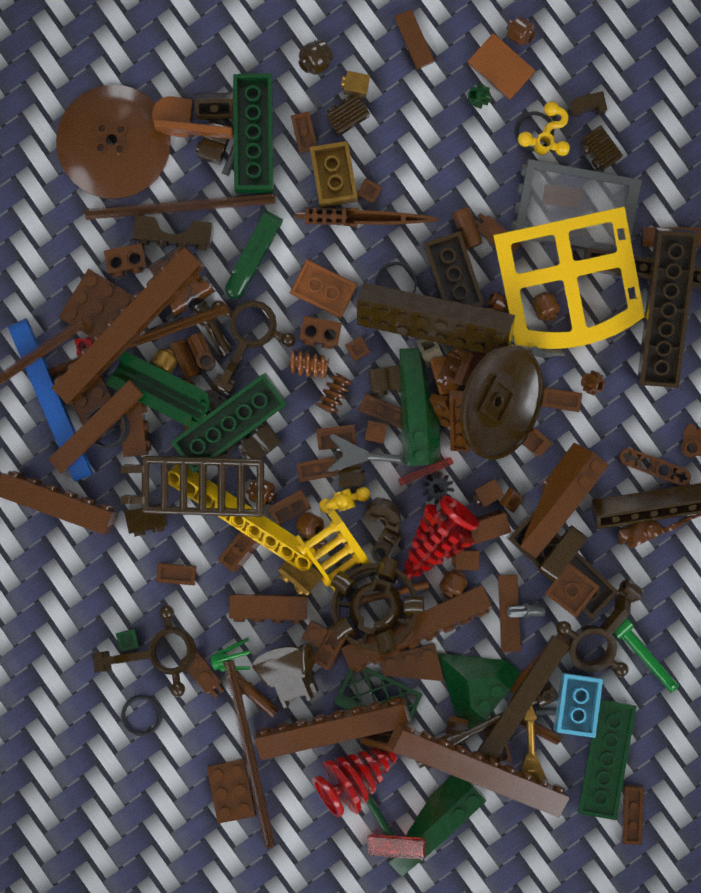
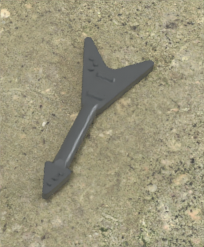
M334 434L330 435L332 441L341 450L342 456L327 469L328 472L367 460L395 462L400 465H406L403 464V453L400 455L369 453Z

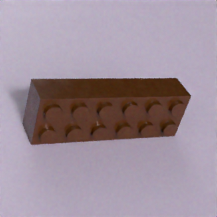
M17 471L1 474V498L103 535L111 533L118 513L114 511L113 506L105 503L95 504L96 500L88 497L78 498V494L69 490L59 491L60 487L53 484L43 485L41 484L42 480L33 477L23 478L24 474Z

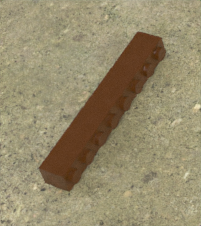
M481 585L425 610L424 614H418L413 631L405 641L397 646V650L392 653L381 655L379 651L364 650L352 644L342 647L341 650L350 670L358 673L365 670L368 664L373 663L376 665L383 662L384 657L391 655V657L397 656L402 653L401 650L404 648H415L420 645L419 642L422 640H433L437 637L436 634L440 632L448 633L454 630V626L458 624L463 626L472 622V618L479 616V618L490 614L489 611L492 610V606ZM407 618L405 621L410 623L412 618ZM401 624L395 632L392 629L385 632L391 631L394 637L397 638L407 627ZM369 637L367 644L377 645L376 639Z
M394 697L387 702L380 703L377 701L366 707L355 706L351 710L344 712L343 710H338L327 716L320 714L313 719H299L295 723H282L270 729L269 727H264L257 731L254 741L260 760L395 730L398 723L404 726L406 723L410 724L411 717L405 697L400 699L399 697Z

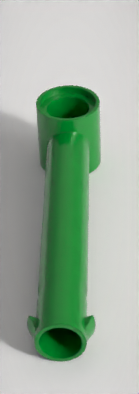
M626 618L613 634L619 640L623 638L670 693L674 692L679 685L633 633L632 629L634 626Z

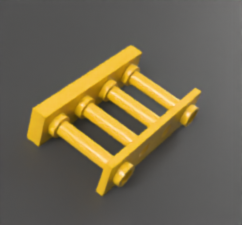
M335 510L328 514L332 520L330 525L304 543L299 535L296 536L300 543L297 547L303 555L308 554L323 575L320 579L326 587L331 586L332 579L339 571L344 573L360 563L362 565L371 564ZM334 531H340L337 537L313 554L311 553L310 548ZM343 542L344 544L347 542L343 549L319 564L317 561L319 558ZM349 553H355L351 559L327 575L326 569Z

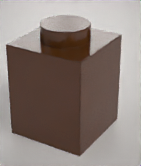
M368 421L365 440L384 444L387 424Z
M495 479L474 489L475 494L472 495L477 505L481 504L482 507L504 496Z
M463 550L458 554L455 553L451 557V565H454L455 570H479V551Z
M311 619L302 635V639L319 647L328 628Z

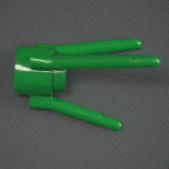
M245 638L212 655L211 663L214 670L220 669L221 672H224L227 669L224 668L226 667L224 666L226 664L224 663L225 661L250 654L249 650L229 656L227 652L248 642L249 639ZM235 666L236 670L251 669L250 666Z

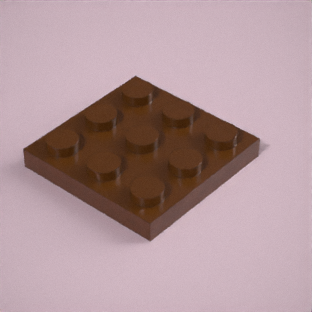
M88 269L59 315V318L70 325L73 322L76 323L77 319L83 318L87 326L81 331L94 339L99 333L103 334L111 320L117 319L120 316V311L124 306L130 305L134 301V296Z

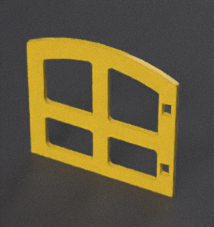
M624 206L493 235L509 314L515 315L513 328L515 344L544 349L584 346L614 336L645 317ZM607 222L612 223L617 247L615 253L578 261L573 260L568 235L571 230ZM617 229H624L625 240L618 239ZM553 235L555 237L559 264L517 273L511 245L520 241ZM620 268L627 308L610 319L587 327L577 282L578 276ZM562 280L572 330L567 332H543L527 329L520 290L525 287ZM634 287L636 298L630 299L628 288Z

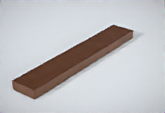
M129 380L48 460L60 474H63L144 394Z

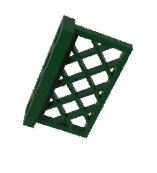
M366 667L363 670L365 678L354 681L353 671L349 669L333 703L346 710H351L355 706L366 707L362 703L360 696L371 693L373 701L376 702L373 691L381 688L384 689L387 699L379 701L380 703L400 696L404 698L403 695L412 693L417 696L415 702L407 706L408 708L412 707L409 713L412 719L423 694ZM376 676L380 678L382 686L372 689L368 678ZM366 680L369 691L359 694L355 683ZM353 684L357 695L350 698L343 695L345 687ZM393 684L397 686L399 694L389 698L386 687ZM400 688L406 690V692L402 693Z

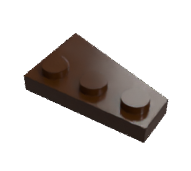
M435 643L403 650L401 654L394 657L388 655L380 663L383 676L444 681Z

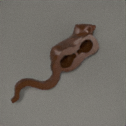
M701 513L686 516L667 527L662 526L656 520L623 526L618 530L619 545L627 543L628 548L632 549L663 533L682 526L689 520L700 517Z

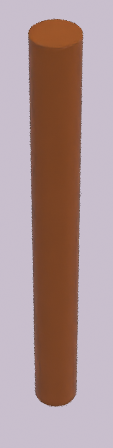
M428 581L413 584L415 591L429 588ZM405 586L395 588L400 595L410 593ZM384 591L366 595L362 598L359 605L389 597Z

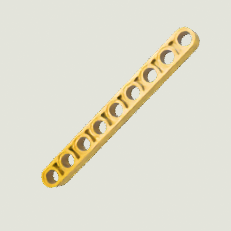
M175 464L168 471V484L180 491V464ZM188 467L187 497L199 504V473H193ZM207 479L206 508H218V486ZM226 491L225 508L237 509V498ZM245 504V509H253ZM218 516L299 570L306 571L313 564L308 554L303 555L297 547L300 543L296 536L267 517ZM313 547L309 549L312 554L316 551Z

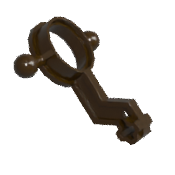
M256 300L245 301L238 305L234 311L229 309V313L224 314L230 317V330L239 344L224 374H217L211 389L230 396L236 383L232 377L236 373L247 347H262L270 342L273 337L280 340L284 347H291L295 344V336L292 333L286 332L283 334L276 330V315L264 302ZM215 301L212 303L211 308H215V306L217 308V305L221 304L224 305V302ZM250 307L261 308L266 312L270 322L266 335L254 341L243 338L239 334L236 325L239 314Z
M629 578L619 584V593L615 597L614 611L600 627L597 625H587L575 632L567 621H560L557 624V633L571 638L569 654L572 663L578 669L584 672H598L610 666L619 677H624L628 674V665L614 660L617 644L612 634L630 614L631 602L639 601L644 591ZM591 634L604 636L607 640V650L599 659L583 661L577 657V645L585 636Z
M165 605L159 612L160 617L164 619L165 629L160 630L152 638L148 651L110 656V651L92 653L94 673L112 670V664L150 659L158 671L172 675L173 684L170 687V692L173 696L180 697L185 692V686L180 681V673L185 672L192 666L196 657V644L188 631L180 627H173L172 617L174 616V609L170 605ZM168 634L180 636L187 647L184 661L175 668H168L162 665L156 654L159 641Z

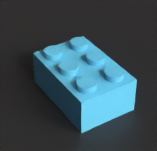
M561 672L554 731L596 737L603 679Z

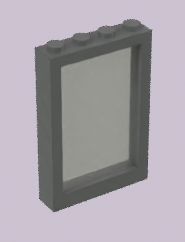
M528 159L526 164L522 165L521 176H524L523 183H519L517 194L520 195L519 202L515 203L514 213H517L516 221L512 220L510 231L624 206L631 239L642 180ZM611 222L571 230L568 234L572 249L585 251L587 248L610 252H616L617 250ZM617 229L618 239L625 240L624 229ZM553 235L529 240L556 245Z

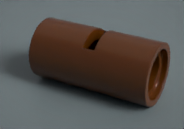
M469 207L451 214L457 230L461 231L467 250L483 244Z

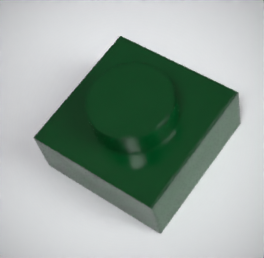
M135 628L116 633L120 652L140 647Z

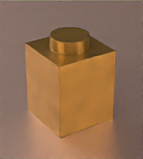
M347 71V75L342 77L341 82L344 94H352L353 96L358 94L360 98L366 99L370 75Z

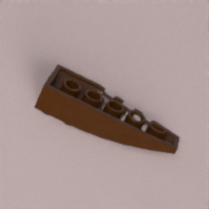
M573 443L550 473L546 487L542 492L541 499L534 511L533 518L520 547L534 558H537L586 497L609 464L594 452Z

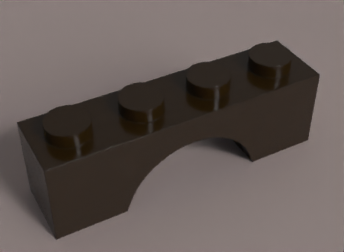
M135 215L133 238L135 241H138V244L142 243L143 245H149L151 242L157 243V246L168 247L171 244L176 245V248L181 246L183 249L184 247L192 246L195 247V250L206 251L207 248H212L214 225L211 222L192 221L190 227L184 232L169 234L160 229L155 217Z

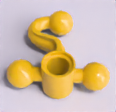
M550 101L544 106L545 114L548 116L558 114L561 120L545 125L543 132L538 138L533 137L529 132H522L518 136V143L523 147L534 145V151L539 155H546L550 150H554L557 155L565 156L570 151V145L566 141L555 143L554 137L550 132L553 129L563 128L567 124L568 113L565 109L559 107L556 102ZM544 141L548 146H543L540 142Z
M359 487L353 494H351L350 488L334 493L333 498H325L319 502V509L323 513H330L336 509L341 512L356 507L354 501H367L370 498V491L366 487Z

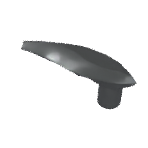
M533 347L530 350L534 356L541 358L565 356V353L558 349Z

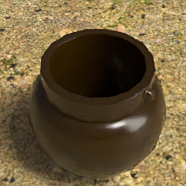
M320 39L314 40V42H309L301 48L298 63L305 73L318 75L328 68L329 63H332L333 54L325 42Z

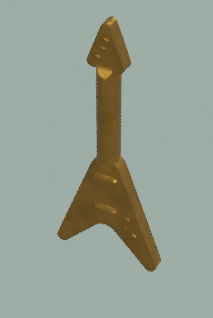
M531 706L524 716V719L527 720V753L519 772L526 771L535 779L540 777L548 781L535 752L534 720L537 717Z

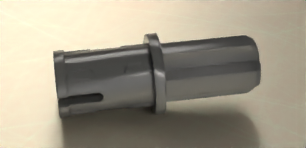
M524 603L523 605L508 606L506 612L508 617H524L528 619L530 616H544L545 606L543 604L528 605V603Z

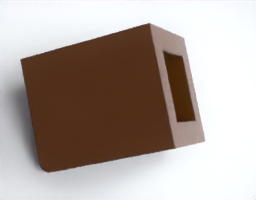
M533 428L522 445L537 458H540L551 446L552 442L536 428Z

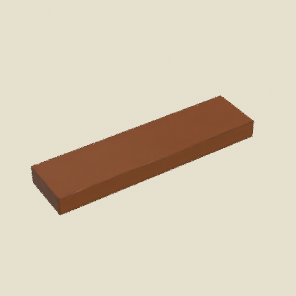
M154 120V128L159 132L233 139L231 127Z

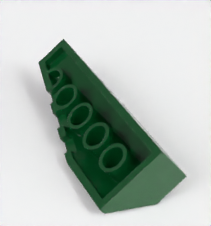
M400 348L403 464L420 466L441 462L440 423L429 401L432 394L419 348Z
M450 775L429 796L423 809H421L403 841H401L389 860V864L401 876L405 875L487 801L485 796L473 783Z

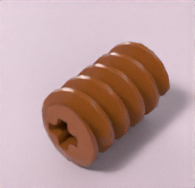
M294 350L291 351L289 361L291 374H295L296 370H298L299 375L302 376L303 372L306 371V376L309 377L313 372L314 378L321 374V379H325L329 359L325 361V356L322 355L320 360H318L317 354H314L311 359L309 352L303 357L302 351H299L298 355L295 356Z

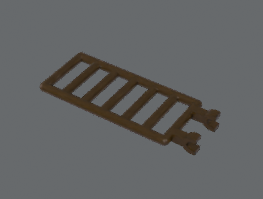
M143 456L142 465H121V473H142V496H121V504H141L143 513L262 517L264 515V460ZM150 463L161 464L160 506H149ZM169 464H180L179 507L168 506ZM188 465H199V507H187ZM207 465H218V508H206ZM226 466H237V509L225 508ZM245 466L257 467L256 509H245Z

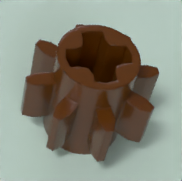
M591 370L590 374H584L581 379L582 390L593 396L595 392H601L605 386V380L602 379L603 375L594 370Z

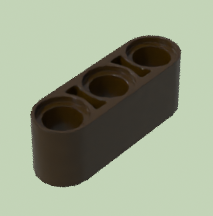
M571 525L543 560L538 571L554 582L588 537Z

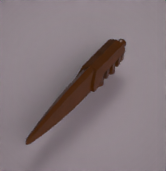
M306 207L305 212L296 211V219H305V224L358 227V224L395 225L436 222L439 220L437 217L367 211L358 210V208Z

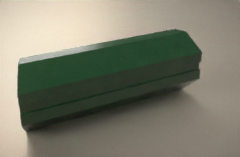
M126 351L122 353L114 374H111L106 385L119 391L131 380L144 394L138 400L139 402L189 428L201 423L210 408L207 392Z

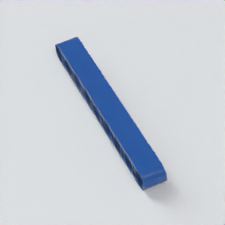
M27 318L8 326L20 358L24 357V355H29L28 353L32 352V350L35 351L36 347L38 348V341ZM42 356V358L36 360V362L34 361L25 369L60 448L76 433V430L62 398L51 388L55 384L53 376H50L49 367L44 356ZM85 453L68 468L74 482L93 475L91 465Z

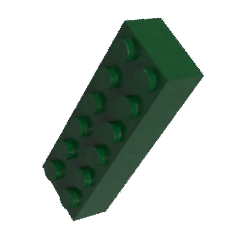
M272 73L233 74L234 190L236 194L274 193Z
M263 373L205 416L201 423L190 427L171 441V444L181 457L216 458L289 403L269 375ZM188 465L193 473L199 470V465Z

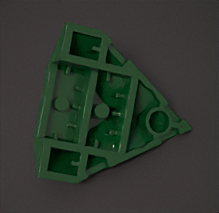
M437 653L455 715L458 718L468 720V729L487 719L510 691L520 674V671L504 659Z

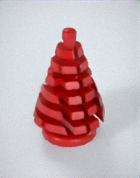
M444 495L439 501L441 508L438 512L436 511L437 505L426 504L424 514L420 519V525L416 530L417 538L414 537L412 541L414 548L410 547L408 551L409 558H406L404 562L406 570L402 573L409 580L412 579V576H421L424 573L423 570L428 572L434 568L435 564L443 563V557L447 560L453 557L454 553L458 554L464 550V547H469L475 543L468 530H476L479 522L475 515L456 499Z
M371 748L369 749L370 755L366 751L358 752L359 758L355 754H350L345 759L342 757L335 758L334 762L331 760L323 761L324 772L330 784L325 778L317 775L312 778L314 787L326 807L335 817L340 818L344 814V808L340 799L347 805L350 811L358 815L362 809L361 803L366 804L369 800L368 793L373 794L376 790L375 783L380 784L383 780L381 774L385 773L386 775L390 769L389 763L393 765L396 762V753Z

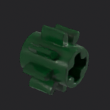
M477 83V87H471L468 92L469 104L479 109H482L483 105H488L491 100L490 88L480 83Z

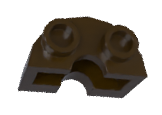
M376 497L367 504L363 514L364 517L375 522L378 519H383L386 522L387 528L397 533L399 531L401 511L394 502Z

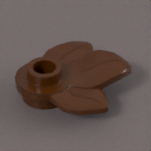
M691 423L683 431L684 441L681 444V452L686 457H701V428L697 430ZM689 444L693 446L691 452L687 450Z

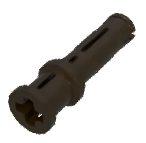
M207 301L197 304L191 310L195 311L196 314L201 313V311L204 312L203 310L205 312L206 310L208 311ZM213 318L202 323L200 322L199 324L206 328L221 357L230 354L232 350L214 321L216 319Z

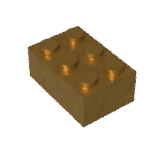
M348 141L310 147L320 207L358 202Z

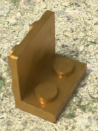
M287 561L278 569L280 572L279 577L287 583L291 581L295 585L294 589L300 595L305 593L308 596L323 576L312 565L308 570L301 571Z

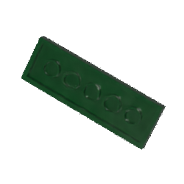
M600 699L596 737L590 738L577 810L578 814L610 820L617 819L636 705Z

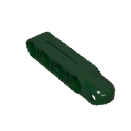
M267 210L264 212L226 283L225 292L228 297L238 299L243 296L283 222L282 218Z

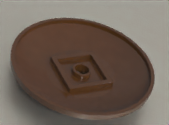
M123 85L99 86L77 97L65 110L59 122L56 136L58 158L67 176L85 192L105 199L131 197L150 187L163 172L171 148V137L156 131L154 128L152 110L156 103L139 90ZM111 135L117 137V142L113 145L107 143V139Z

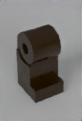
M603 91L574 98L568 108L570 115L573 117H580L584 113L595 110L597 115L605 114L608 110Z

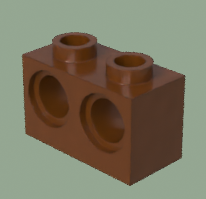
M142 243L104 250L108 274L114 275V278L123 277L127 272H133V274L142 273L144 269L148 268L145 249ZM134 255H140L141 259L137 264H132L131 262ZM115 259H121L122 261L121 266L118 268L113 267Z
M304 316L300 340L305 345L314 346L315 343L322 344V348L333 350V347H338L342 323ZM308 327H314L317 330L314 336L309 337L306 335ZM326 331H333L335 338L327 340L324 337Z

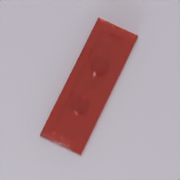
M449 457L399 478L398 483L401 487L453 465V460Z
M371 834L367 837L368 855L419 860H424L426 857L425 839Z

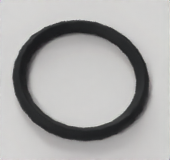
M538 111L523 114L517 120L514 127L517 142L519 136L518 128L524 118L537 115L544 118L548 123L552 122L551 119ZM554 129L551 130V132H550V134H551L553 137H554ZM523 147L526 150L534 151V147Z
M142 695L129 699L121 712L124 727L127 731L137 736H146L153 733L160 725L162 718L158 703L154 699ZM135 700H147L155 706L158 719L152 729L145 732H137L128 726L125 712L127 707Z

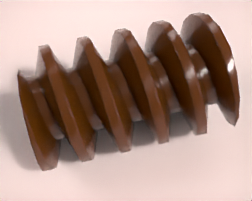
M336 373L337 376H330L333 383L327 382L326 384L330 390L323 389L326 396L319 397L323 403L315 404L330 414L332 412H339L336 405H343L339 399H346L343 391L350 392L347 385L354 384Z

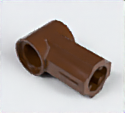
M196 333L187 338L197 365L206 372L213 370L216 366V361L203 333ZM204 358H211L210 365L202 366Z

